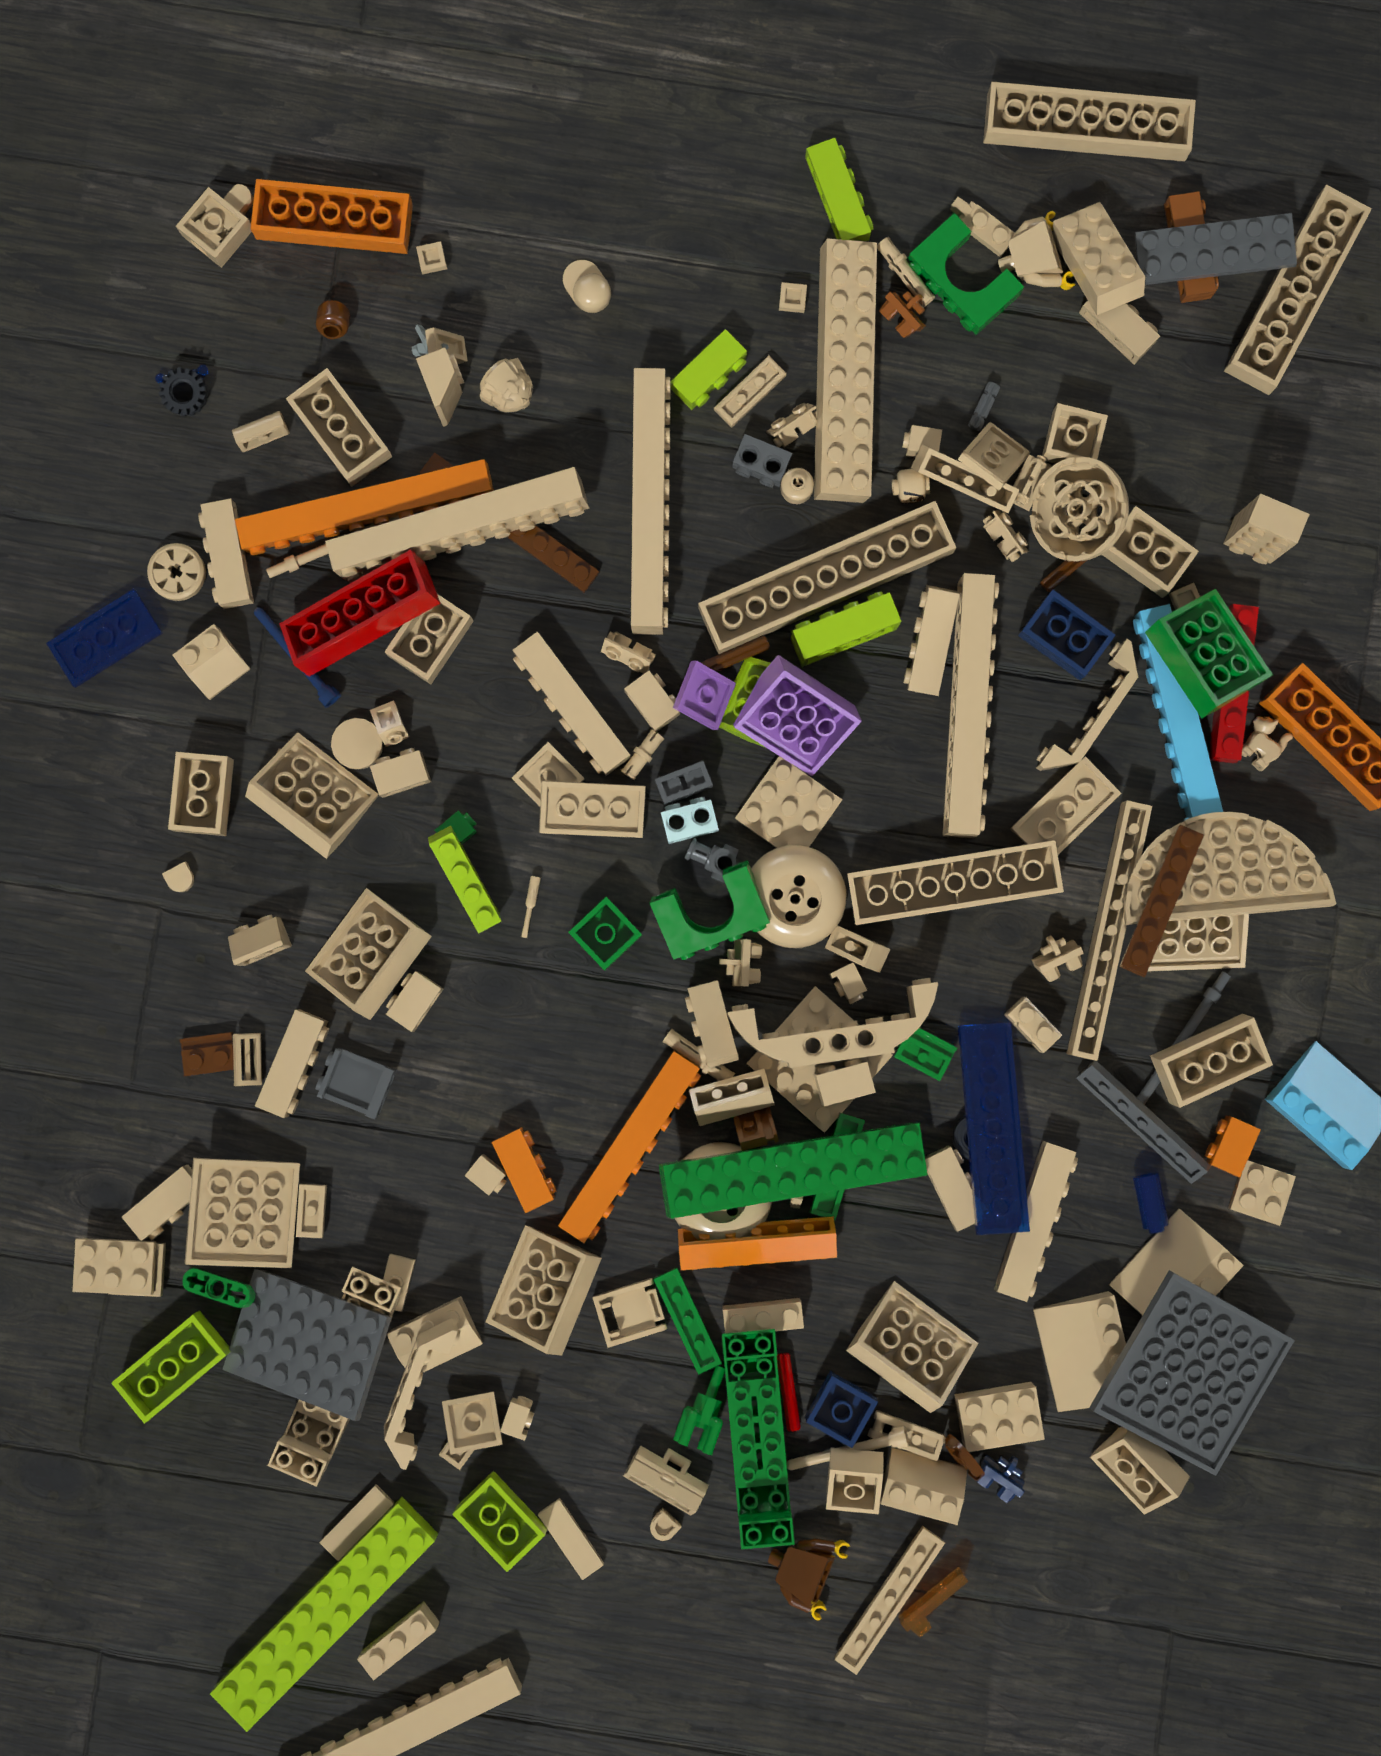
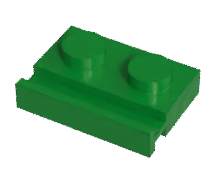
M918 1028L907 1040L899 1044L893 1057L940 1081L957 1047Z

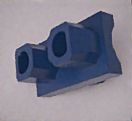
M985 1454L981 1460V1468L985 1475L977 1483L984 1488H989L994 1480L1001 1484L997 1489V1495L1006 1503L1011 1501L1016 1495L1021 1497L1025 1492L1023 1489L1025 1481L1020 1478L1023 1471L1016 1467L1018 1458L1012 1456L1007 1461L1000 1456L995 1461Z

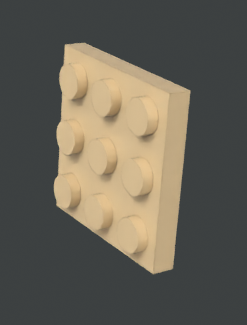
M779 756L735 819L775 848L786 845L809 847L842 799Z

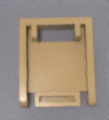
M653 1278L593 1296L608 1348L668 1329L666 1323L659 1325L655 1323L665 1319L656 1288L645 1290L646 1286L654 1284ZM612 1305L619 1329L609 1332L603 1309Z

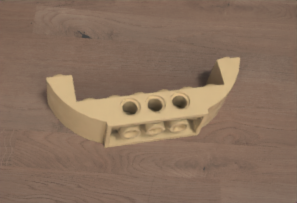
M930 978L912 981L913 986L907 987L911 1018L909 1013L892 1015V1021L887 1022L883 1021V1017L865 1019L866 1025L858 1026L857 1021L839 1023L840 1028L831 1029V1024L815 1026L814 1032L805 1033V1028L788 1030L789 1036L779 1037V1032L762 1034L763 1039L759 1040L754 1008L748 1009V1004L732 1006V1012H727V1016L735 1030L748 1044L770 1058L787 1062L788 1068L895 1053L894 1047L907 1040L924 1022L934 1003L938 982L931 983ZM861 1031H866L870 1037L868 1044L864 1046L858 1042V1034ZM836 1034L841 1035L844 1040L843 1047L838 1050L831 1043L833 1036ZM809 1038H813L818 1042V1049L814 1053H809L805 1048V1043Z
M352 1267L342 1289L344 1293L342 1299L393 1317L401 1293V1287ZM298 1400L286 1431L278 1440L267 1466L317 1487L350 1419Z

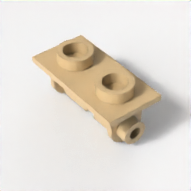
M802 403L792 410L793 414L787 418H779L771 424L772 428L766 432L769 435L776 436L773 441L778 448L781 446L786 447L799 437L795 428L798 427L800 432L804 434L816 426L817 412L814 411L812 413L816 406Z
M1028 455L1013 487L1019 489L1013 504L1027 511H1030L1033 505V500L1031 499L1037 483L1052 466L1045 463L1047 460L1045 457L1037 455L1035 458Z
M1000 510L993 511L992 513L995 515V518L990 515L983 520L985 524L983 527L993 541L1001 536L1004 538L997 546L1007 560L1010 559L1011 562L1016 561L1020 557L1019 551L1022 554L1029 552L1026 548L1028 545L1026 539L1020 532L1015 533L1011 527L1013 522L1006 512L1001 513Z
M610 631L607 638L604 639L601 652L612 660H618L628 665L633 671L644 674L648 672L650 664H652L656 654L652 653L653 650L638 642L631 649L629 646L632 639L618 632L613 633Z

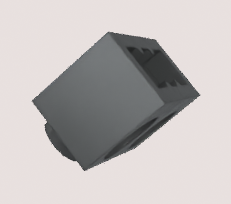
M744 434L733 461V468L736 469L737 474L743 477L750 478L751 475L760 479L759 482L765 486L773 488L775 485L780 487L782 477L786 473L791 461L792 453ZM746 453H752L756 456V461L746 463L742 457ZM769 463H776L779 465L780 470L776 473H771L766 469V466Z
M704 761L655 779L664 806L713 787Z

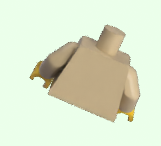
M1054 211L1048 212L1045 218L1038 217L1022 223L1014 233L1013 239L1008 242L1011 255L998 259L1001 272L1006 269L1009 271L1016 270V274L1021 280L1041 287L1060 286L1064 290H1069L1075 286L1074 283L1069 284L1066 281V278L1073 277L1071 271L1063 276L1060 275V273H1063L1052 234L1053 222L1049 220L1054 218L1056 214Z

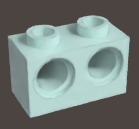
M705 797L690 800L691 805L680 807V803L665 807L666 811L661 812L669 844L719 831L711 800L706 801ZM700 809L706 810L709 814V819L705 823L697 822L694 818L696 811ZM673 816L682 817L684 820L683 827L677 830L671 828L669 825L670 819Z

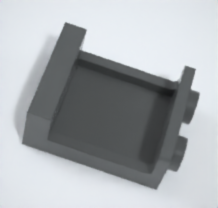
M336 1048L334 1052L330 1051L325 1065L328 1066L325 1076H320L315 1088L319 1091L317 1097L325 1098L366 1114L365 1116L374 1120L378 1119L397 1070L342 1048Z

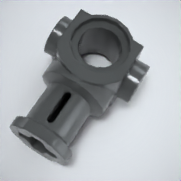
M693 838L685 859H693L704 864V869L712 872L711 878L725 883L722 877L723 870L719 869L717 861L721 857H728L732 861V866L736 865V856L739 850L727 844L723 848L715 845L710 848L699 843L696 838ZM695 851H699V852H701V853H703V854H706L707 856H704V855H702V854H700V853H697V852H695Z

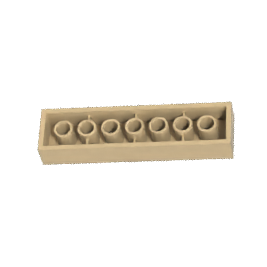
M991 82L987 94L983 143L1185 161L1192 150L1196 100Z
M1328 185L1323 188L1295 237L1296 267L1278 269L1224 372L1268 395L1273 392L1285 373L1372 208Z
M1055 840L847 873L856 925L1064 892Z

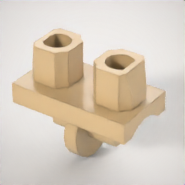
M1050 935L1046 937L1048 945L1040 949L1042 955L1032 959L1034 966L1049 982H1052L1061 976L1057 966L1065 963L1070 971L1082 967L1080 955L1084 953L1081 946H1078L1074 940L1066 943L1065 939L1061 938L1055 941Z
M747 939L735 940L734 949H727V959H719V964L727 965L726 975H733L732 986H749V984L760 983V969L750 968V958H761L762 945L751 943V940Z

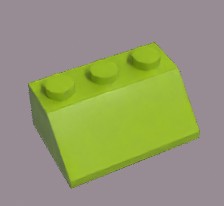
M750 657L744 660L734 681L736 685L719 728L748 742L763 746L734 728L733 725L761 674L771 664L770 662Z

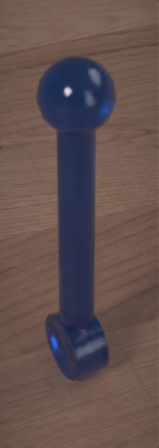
M200 365L198 369L192 370L202 376L207 375L209 372L206 365ZM161 373L155 376L156 382L162 383L164 375Z

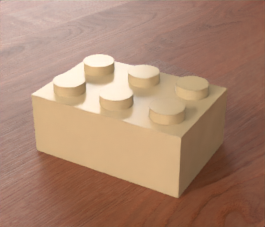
M1135 506L1128 514L1125 528L1117 542L1102 555L1163 598L1171 591L1199 551Z
M438 595L441 604L403 624L385 650L388 657L429 684L433 683L473 623L470 615Z
M176 752L169 830L226 836L234 759L228 756Z
M1032 1382L954 1394L962 1443L968 1452L1045 1440L1037 1390Z

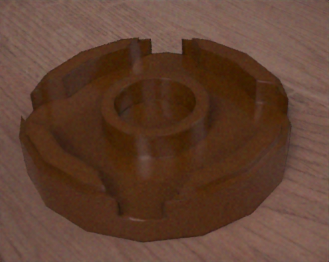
M948 1434L943 1439L946 1449L956 1462L965 1469H969L967 1474L975 1481H979L985 1473L973 1456L952 1434Z

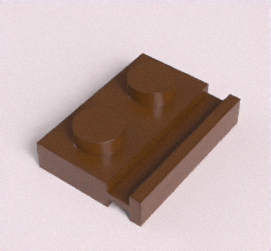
M233 1032L180 1039L184 1076L234 1070Z
M770 1107L733 1117L742 1151L767 1145V1141L771 1140L779 1142Z

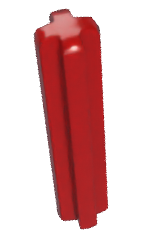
M789 1353L777 1354V1366L786 1427L788 1431L800 1430L801 1425Z

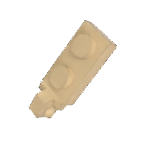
M957 197L950 210L958 215L972 231L971 236L1001 257L1008 249V242L1013 239L1015 232L978 204L976 205L972 201L968 204Z

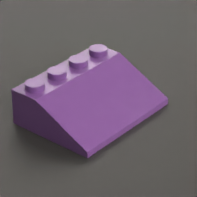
M778 655L761 674L733 725L734 728L805 773L813 776L862 720L855 705Z

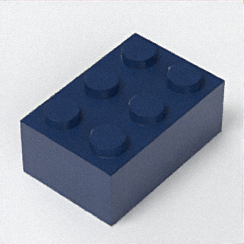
M1052 589L1018 636L1081 681L1110 644L1115 634Z

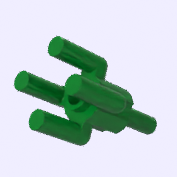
M716 1366L706 1395L698 1393L693 1407L686 1406L684 1408L673 1438L674 1441L688 1447L694 1427L702 1428L703 1432L697 1449L711 1456L723 1425V1421L717 1417L722 1401L715 1398L725 1373V1368Z

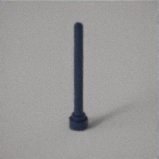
M261 607L255 608L254 615L291 658L282 631ZM302 672L318 690V700L325 708L333 705L341 697L338 690L329 684L326 685L317 673L309 677Z

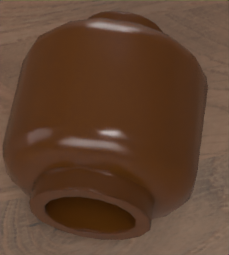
M335 300L321 303L316 316L315 325L317 331L328 339L343 337L349 328V309L345 304Z

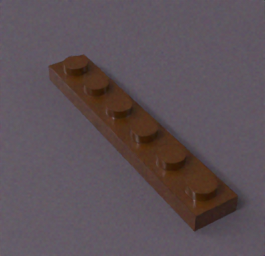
M1183 825L1178 826L1119 967L1139 976H1146L1204 834Z

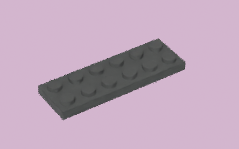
M1292 213L1135 232L1134 235L1137 264L1145 275V285L1290 268L1297 265Z

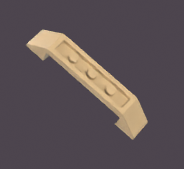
M1126 639L1122 644L1117 642L1110 651L1109 655L1112 658L1108 664L1124 674V677L1122 675L1117 677L1111 686L1115 689L1111 696H1105L1099 703L1097 709L1100 712L1095 719L1090 717L1083 727V730L1086 731L1081 739L1076 738L1068 749L1071 754L1069 755L1055 744L1049 749L1045 747L1036 759L1040 762L1036 767L1038 770L1042 771L1075 765L1082 760L1138 678L1132 642Z
M451 1318L417 1335L385 1421L384 1439L401 1469L406 1470L409 1461H413L417 1453V1445H414V1434L403 1431L406 1423L405 1412L412 1408L415 1386L419 1387L423 1377V1371L421 1370L424 1363L428 1364L432 1350L449 1355L452 1346H457L461 1331L458 1330L456 1319Z

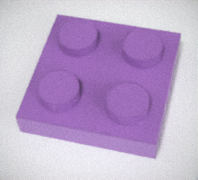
M691 661L673 708L712 730H718L736 683L698 661Z

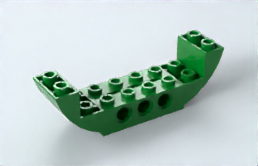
M775 1329L723 1333L722 1342L741 1549L795 1545Z

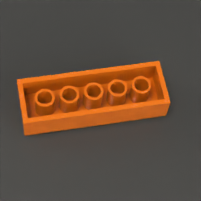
M256 179L251 231L257 240L408 254L413 203L410 195L407 193Z
M1304 663L1297 665L1259 704L1275 720L1278 719L1279 723L1369 811L1379 809L1381 807V738Z

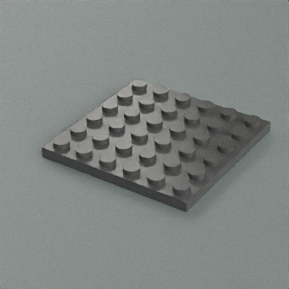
M1169 1270L1089 1408L1093 1412L1216 1476L1295 1340Z

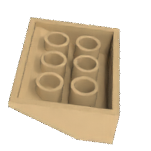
M297 732L250 780L245 797L327 859L343 842L379 794ZM286 753H291L296 757L291 760L285 757ZM300 760L301 763L298 769H296L294 764ZM276 769L281 771V773L275 775L272 774V771Z
M366 888L305 972L353 1011L371 1020L432 936Z
M1249 914L1168 921L1148 971L1245 968Z
M1178 1209L1109 1285L1143 1316L1169 1270L1216 1296L1244 1265L1181 1209Z
M525 1225L486 1323L546 1354L562 1355L602 1258L578 1246Z
M894 1281L860 1327L846 1351L931 1413L943 1406L977 1347L978 1342Z
M1109 1291L1033 1309L1058 1412L1089 1408L1126 1345L1115 1296Z

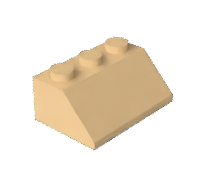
M446 348L416 358L443 427L450 422L463 393L460 384L464 383L454 354L448 355Z
M461 1296L397 1326L387 1333L395 1354L404 1368H406L417 1335L451 1318L457 1320L458 1330L461 1331L457 1346H452L449 1355L432 1350L428 1364L424 1363L421 1371H428L483 1344Z
M1122 1426L1090 1456L1144 1515L1178 1498L1190 1477L1162 1447Z
M891 1446L882 1481L880 1504L958 1525L964 1502L967 1469L958 1464L939 1459L935 1461Z

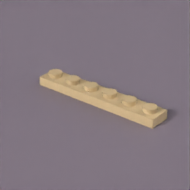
M924 1526L920 1528L834 1656L838 1663L854 1674H858L944 1546L945 1542L943 1539Z

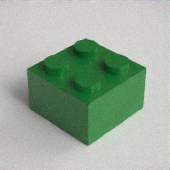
M607 897L568 932L604 971L642 936Z

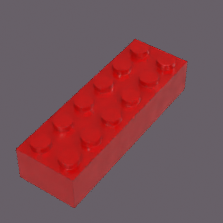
M409 550L279 624L294 666L310 677L441 603L425 562L412 550Z

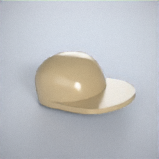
M577 260L565 269L563 274L564 287L581 310L588 313H597L609 304L611 299L610 285L594 263L587 260Z

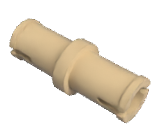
M651 729L639 748L635 747L633 756L621 771L632 780H635L647 762L650 763L652 754L664 738Z

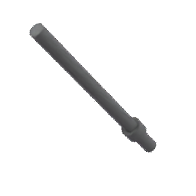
M1222 971L1213 986L1207 988L1203 994L1204 999L1173 1045L1192 1036L1212 1004H1216L1222 996L1220 993L1231 978L1230 975ZM1156 1070L1137 1097L1144 1105L1160 1083Z

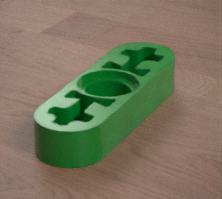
M195 1268L188 1270L183 1276V1286L187 1291L237 1308H247L255 1300V1291L248 1284ZM197 1277L199 1280L207 1281L205 1286L198 1285L192 1282V1278ZM217 1281H222L224 1291L221 1295L217 1296L213 1291V1287ZM232 1291L243 1292L246 1295L245 1300H240L239 1297L231 1295Z

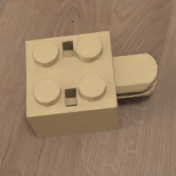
M240 184L233 186L224 198L208 187L176 227L187 241L222 268L252 232L251 223L244 215L253 205V196L246 186Z

